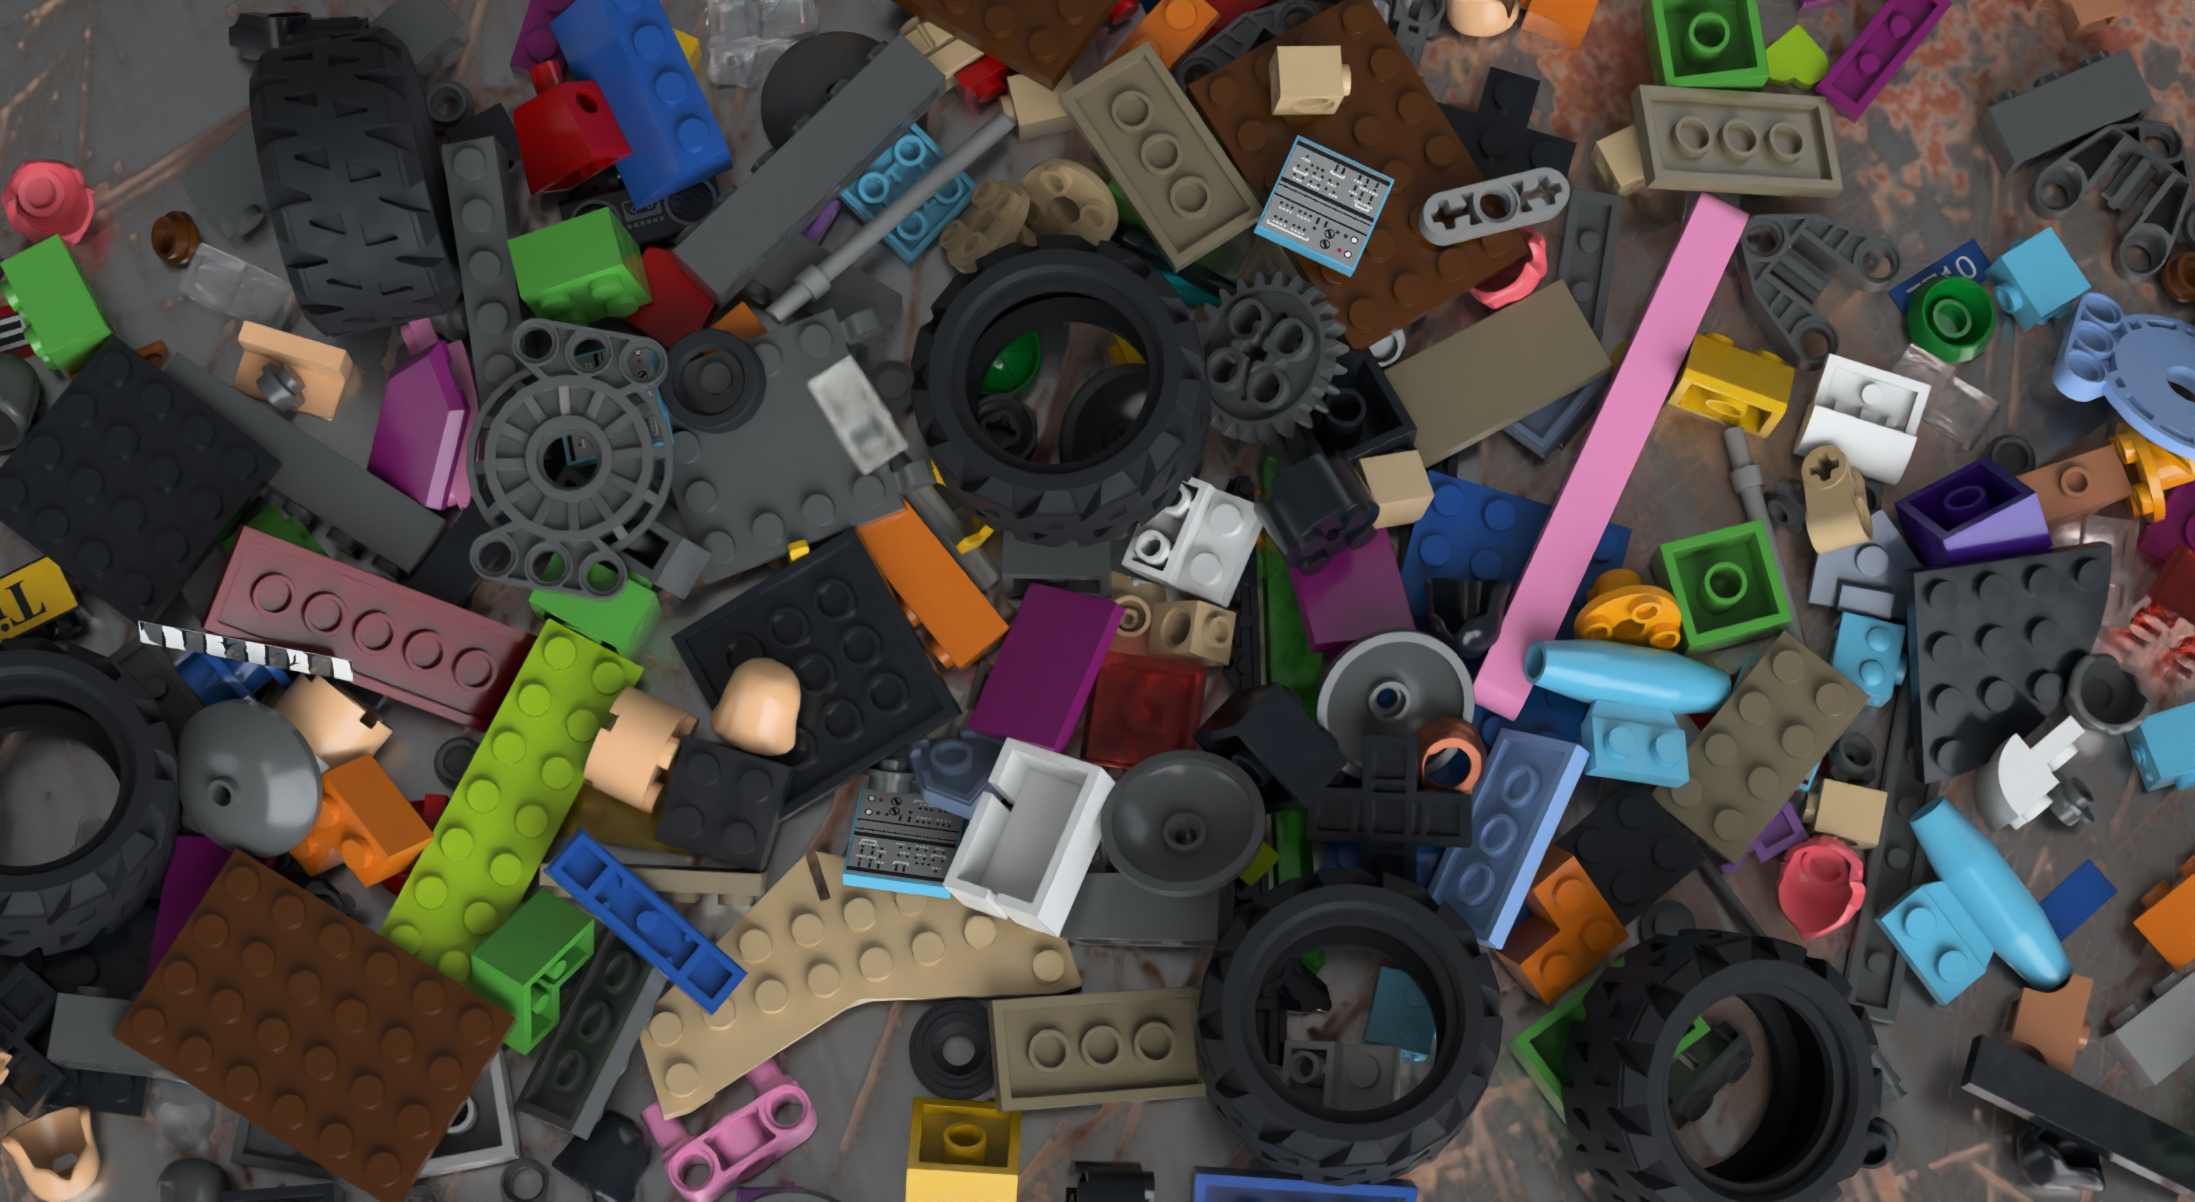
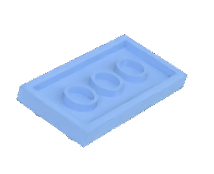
M1501 728L1487 758L1483 778L1473 789L1472 845L1470 848L1447 847L1427 889L1438 905H1441L1444 900L1465 920L1474 931L1478 944L1502 950L1589 758L1590 752L1580 745Z

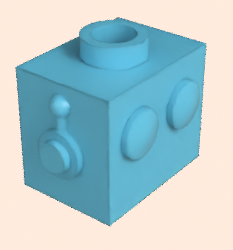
M2051 227L2046 228L2030 239H2022L2021 237L2008 245L2009 249L2003 255L1998 254L1995 257V262L1984 271V274L1994 287V295L1998 304L2005 312L2013 315L2024 333L2036 325H2044L2049 318L2053 319L2056 317L2060 319L2071 311L2072 303L2091 288V285Z
M1843 611L1833 622L1825 662L1870 696L1867 705L1881 708L1891 699L1894 684L1901 685L1906 673L1908 654L1901 653L1906 626L1877 620L1876 617Z
M2195 702L2149 715L2141 725L2132 731L2124 733L2131 749L2132 759L2138 767L2147 792L2172 784L2176 785L2178 791L2195 787Z
M1381 966L1376 975L1361 1045L1396 1046L1402 1049V1057H1410L1413 1061H1424L1430 1054L1433 1038H1436V1028L1430 1006L1418 985L1405 971Z

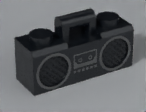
M611 166L604 170L609 186L608 189L599 191L595 185L582 186L570 191L567 194L568 199L558 201L563 221L608 206L639 245L642 257L648 247H656L663 250L676 248V238L689 224L694 221L701 224L715 211L713 204L720 196L716 176L636 211L627 190L620 189V186L624 184L616 166Z

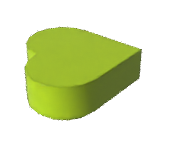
M1799 24L1795 25L1766 50L1770 74L1767 80L1769 85L1780 87L1793 83L1801 89H1813L1817 87L1828 73L1829 60Z

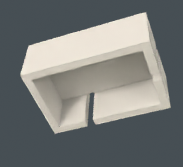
M1007 737L988 782L1008 803L1014 805L1012 811L1010 812L994 794L983 791L942 885L966 907L1005 920L1009 916L1016 924L1059 937L1101 840L1103 806L1116 782L1100 766Z

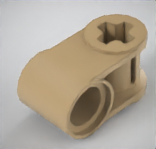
M1827 445L1812 450L1802 464L1801 474L1807 508L1805 514L1806 526L1816 552L1821 555L1873 540V524L1867 505L1865 481L1862 474L1855 467H1850L1847 456L1838 447Z

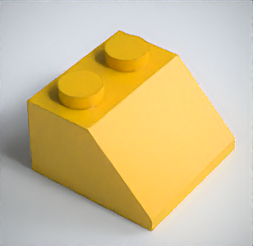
M1707 332L1704 336L1695 333L1677 373L1667 404L1731 427L1743 426L1744 432L1767 439L1785 414L1795 369L1783 365L1784 360L1773 353L1756 350L1752 354L1734 347V342L1726 336Z
M914 1097L905 1202H1016L1022 1111L997 1112L996 1102Z

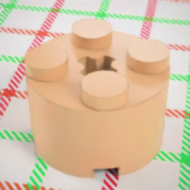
M301 672L272 707V709L292 722L305 737L313 753L330 767L329 770L368 753L374 756L394 731L391 726L382 723L383 719L346 688L339 683L331 685L322 676Z
M628 685L620 693L609 711L615 714V716L611 719L606 729L601 727L586 762L583 778L586 779L585 784L635 808L653 814L661 801L665 789L669 791L678 762L676 757L680 747L683 746L685 736L695 734L700 719L690 715L689 712Z

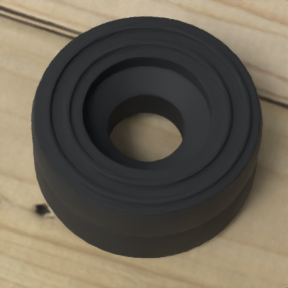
M954 999L936 1004L927 1010L914 1026L909 1043L911 1065L921 1084L933 1094L950 1100L972 1099L994 1086L987 1008L970 1000ZM958 1034L967 1036L975 1047L973 1058L968 1063L959 1066L949 1063L942 1053L945 1041L949 1037Z

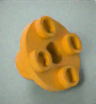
M2126 420L2119 422L2116 427V435L2107 437V445L2114 443L2134 492L2125 498L2127 508L2133 518L2142 515L2151 524L2164 520L2166 506L2163 491L2195 481V461L2165 450L2154 442L2146 440Z
M1613 569L1601 574L1594 581L1591 589L1587 591L1586 600L1588 604L1578 613L1573 625L1575 640L1599 639L1669 650L1675 647L1681 639L1679 628L1682 620L1678 603L1668 591L1656 586L1642 585L1640 577L1632 570Z

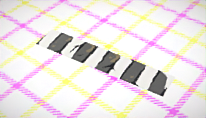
M138 621L140 642L353 681L352 660Z

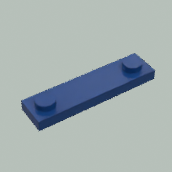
M582 828L577 830L543 870L545 874L709 1016L717 1011L748 974V972Z

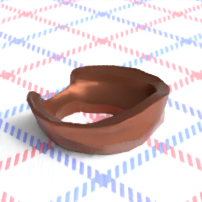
M1446 716L1431 720L1414 733L1420 734L1419 788L1473 790L1483 778L1487 762V752L1477 728L1469 722ZM1449 747L1460 748L1466 752L1470 764L1468 772L1457 783L1443 785L1438 784L1431 778L1425 777L1424 766L1428 755L1436 754L1442 749Z

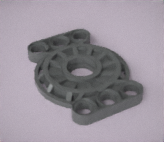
M530 318L521 322L514 329L511 337V348L514 355L526 369L510 376L491 393L475 418L467 442L466 471L471 495L484 520L493 529L480 535L473 542L470 549V562L475 572L482 579L492 583L597 602H610L619 598L625 592L629 583L628 570L623 560L615 553L629 547L652 526L665 506L673 482L674 449L669 427L656 401L646 392L659 386L665 380L669 371V360L664 348L657 341L648 337L542 318ZM533 330L547 332L552 339L550 352L540 359L529 358L521 350L523 337ZM585 340L599 341L606 349L604 361L595 368H584L575 360L576 348ZM640 349L651 350L659 357L660 365L657 372L648 378L636 377L628 368L631 355ZM533 376L538 380L528 386H525L523 381ZM514 389L516 394L502 406L496 417L489 416L498 401L510 390ZM638 395L644 403L635 406L629 398ZM650 414H653L661 429L664 447L653 446L651 433L644 421ZM484 427L489 429L485 442L484 460L476 462L477 444ZM576 435L586 439L594 447L597 454V467L593 476L586 483L576 487H564L554 483L548 477L544 468V456L548 447L556 439L563 436ZM665 460L664 479L657 495L650 491L654 479L655 461ZM486 474L488 487L495 499V502L489 508L480 494L477 475ZM644 502L651 505L652 508L644 520L628 534L623 526L636 516ZM505 514L512 522L501 526L496 519ZM614 533L619 541L607 546L601 539ZM492 542L505 544L511 552L509 565L499 572L485 570L480 562L482 549ZM545 552L558 553L565 561L563 575L552 582L540 580L534 572L536 559ZM600 561L613 563L619 571L617 584L608 591H597L588 582L590 568Z

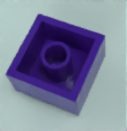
M1986 456L1894 503L1907 545L1917 560L1924 566L2042 550L2053 546L2037 492Z

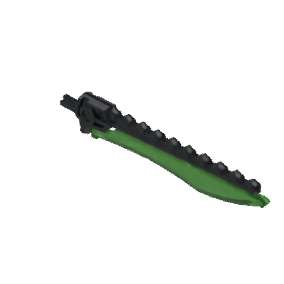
M1271 456L1265 458L1258 467L1259 493L1265 502L1275 492L1270 483L1280 474L1276 465L1278 461ZM1242 475L1234 480H1229L1224 492L1255 503V485L1251 481L1250 476ZM1262 526L1260 531L1261 555H1257L1255 543L1233 594V598L1238 603V609L1234 611L1237 614L1232 640L1237 647V654L1230 657L1229 665L1223 666L1222 673L1236 692L1261 686L1257 578H1262L1266 684L1278 681L1280 685L1291 688L1301 698L1304 704L1302 710L1314 722L1315 697L1318 689L1323 652L1311 653L1286 561ZM1307 807L1272 813V849L1281 856L1273 865L1274 887L1294 877H1314L1312 841L1307 840ZM1266 820V832H1265V836H1264V842H1265V843H1267V820ZM1268 871L1252 887L1240 877L1233 881L1235 882L1234 918L1250 909L1254 905L1255 899L1269 890ZM1324 949L1307 953L1284 966L1268 982L1256 1002L1255 1022L1258 1040L1271 1067H1283L1285 1040H1287V1013L1309 1014L1315 1010L1327 1013L1332 1007L1327 984L1316 976L1319 970L1326 964Z

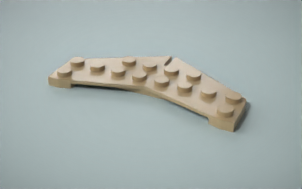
M815 851L816 861L829 899L820 901L806 856L804 855L715 944L748 972L717 1011L709 1016L676 986H673L654 1005L652 1018L643 1027L639 1039L663 1119L666 1121L693 1112L713 1099L716 1092L844 1010L867 1002L995 997L1031 998L1072 995L1082 992L1083 985L1068 941L1061 938L1060 935L1055 937L1016 924L1009 916L1005 920L966 907L952 894L951 899L843 885V870L846 857Z

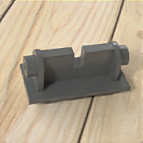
M1723 1021L1719 1026L1712 1024L1709 1027L1711 1030L1686 1050L1687 1055L1699 1065L1694 1071L1680 1059H1677L1671 1065L1668 1080V1104L1670 1116L1675 1128L1678 1130L1689 1120L1694 1122L1700 1119L1711 1107L1714 1099L1713 1096L1727 1082L1732 1084L1738 1081L1751 1065V1058L1754 1056L1748 1035L1744 1031L1739 1035L1726 1021Z

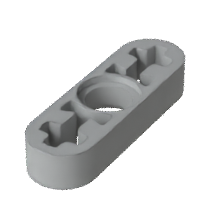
M1542 167L1439 192L1432 195L1423 206L1418 216V227L1426 240L1435 245L1446 246L1548 221L1556 217L1566 205L1570 196V187L1567 179L1559 171L1549 167ZM1538 184H1541L1545 191H1554L1555 195L1549 202V205H1546L1543 198L1538 197L1526 200L1521 208L1523 213L1520 212V198L1533 194ZM1487 194H1496L1502 197L1508 207L1507 215L1501 219H1492L1486 216L1480 207L1481 197ZM1465 200L1468 201V215L1456 218L1449 230H1446L1443 222L1434 223L1432 220L1439 208L1443 209L1445 215H1454L1461 213L1467 205Z

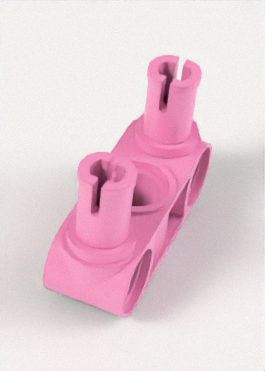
M772 1057L745 1074V1077L756 1092L754 1101L726 1115L700 1136H691L680 1117L664 1121L658 1101L652 1103L641 1112L640 1117L664 1154L661 1157L664 1171L679 1194L687 1202L715 1201L737 1185L754 1178L768 1169L777 1159L806 1141L814 1133L817 1126V1114L808 1095L797 1080H793L790 1075H783ZM794 1103L803 1106L801 1118L796 1123L781 1125L776 1122L777 1114L783 1106ZM696 1164L710 1166V1174L703 1184L698 1186L684 1184V1176L691 1166Z

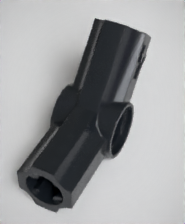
M307 12L239 13L236 23L229 27L230 46L235 47L241 53L242 58L258 61L260 55L265 53V50L371 27L368 17H312L311 13Z

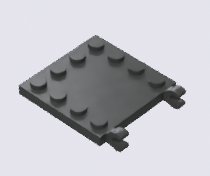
M831 308L744 341L753 347L763 362L767 385L763 403L754 417L734 431L720 434L697 431L674 417L668 409L674 439L672 444L674 449V470L671 489L689 540L712 553V556L701 572L704 583L711 584L789 555L788 545L790 543L806 540L810 547L832 539L851 527L858 529L907 511L902 495L937 483L931 462H927L925 458L907 464L895 472L893 470L850 348L852 344L885 333L878 312H874L872 308L857 312L843 321L840 320L838 311L835 308ZM717 351L689 362L684 369L682 377L683 392L689 403L698 410L709 413L724 411L733 405L740 396L744 383L741 366L733 356L725 351Z

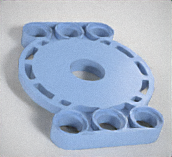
M2091 291L2084 293L2069 315L2052 372L2053 383L2061 393L2076 401L2087 402L2106 396L2117 412L2142 436L2165 450L2195 461V402L2186 400L2177 394L2168 383L2170 381L2179 384L2195 395V326L2182 320L2157 314L2125 316L2121 307L2107 295Z

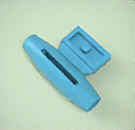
M1599 639L1534 641L1529 646L1524 659V674L1530 684L1590 704L1584 722L1581 723L1582 747L1590 752L1584 766L1585 775L1673 788L1681 787L1690 781L1685 730H1680L1673 714L1717 713L1731 696V679L1726 671L1667 650Z
M1940 796L1920 808L1909 819V824L1939 881L1914 885L1875 917L1874 920L1936 1002L1940 1005H1947L1987 972L1986 967L1993 952L2005 961L2034 990L2047 992L2063 982L2073 971V966L2044 910L1992 841L1944 796Z

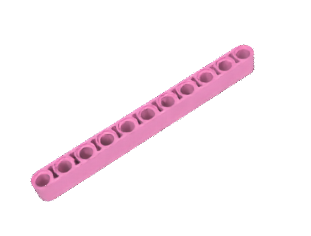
M1701 191L1696 198L1508 600L1500 636L1497 642L1490 647L1487 655L1481 658L1475 671L1472 684L1476 704L1513 722L1520 713L1533 684L1526 680L1524 674L1526 652L1534 641L1555 639L1742 234L1749 213L1706 192Z

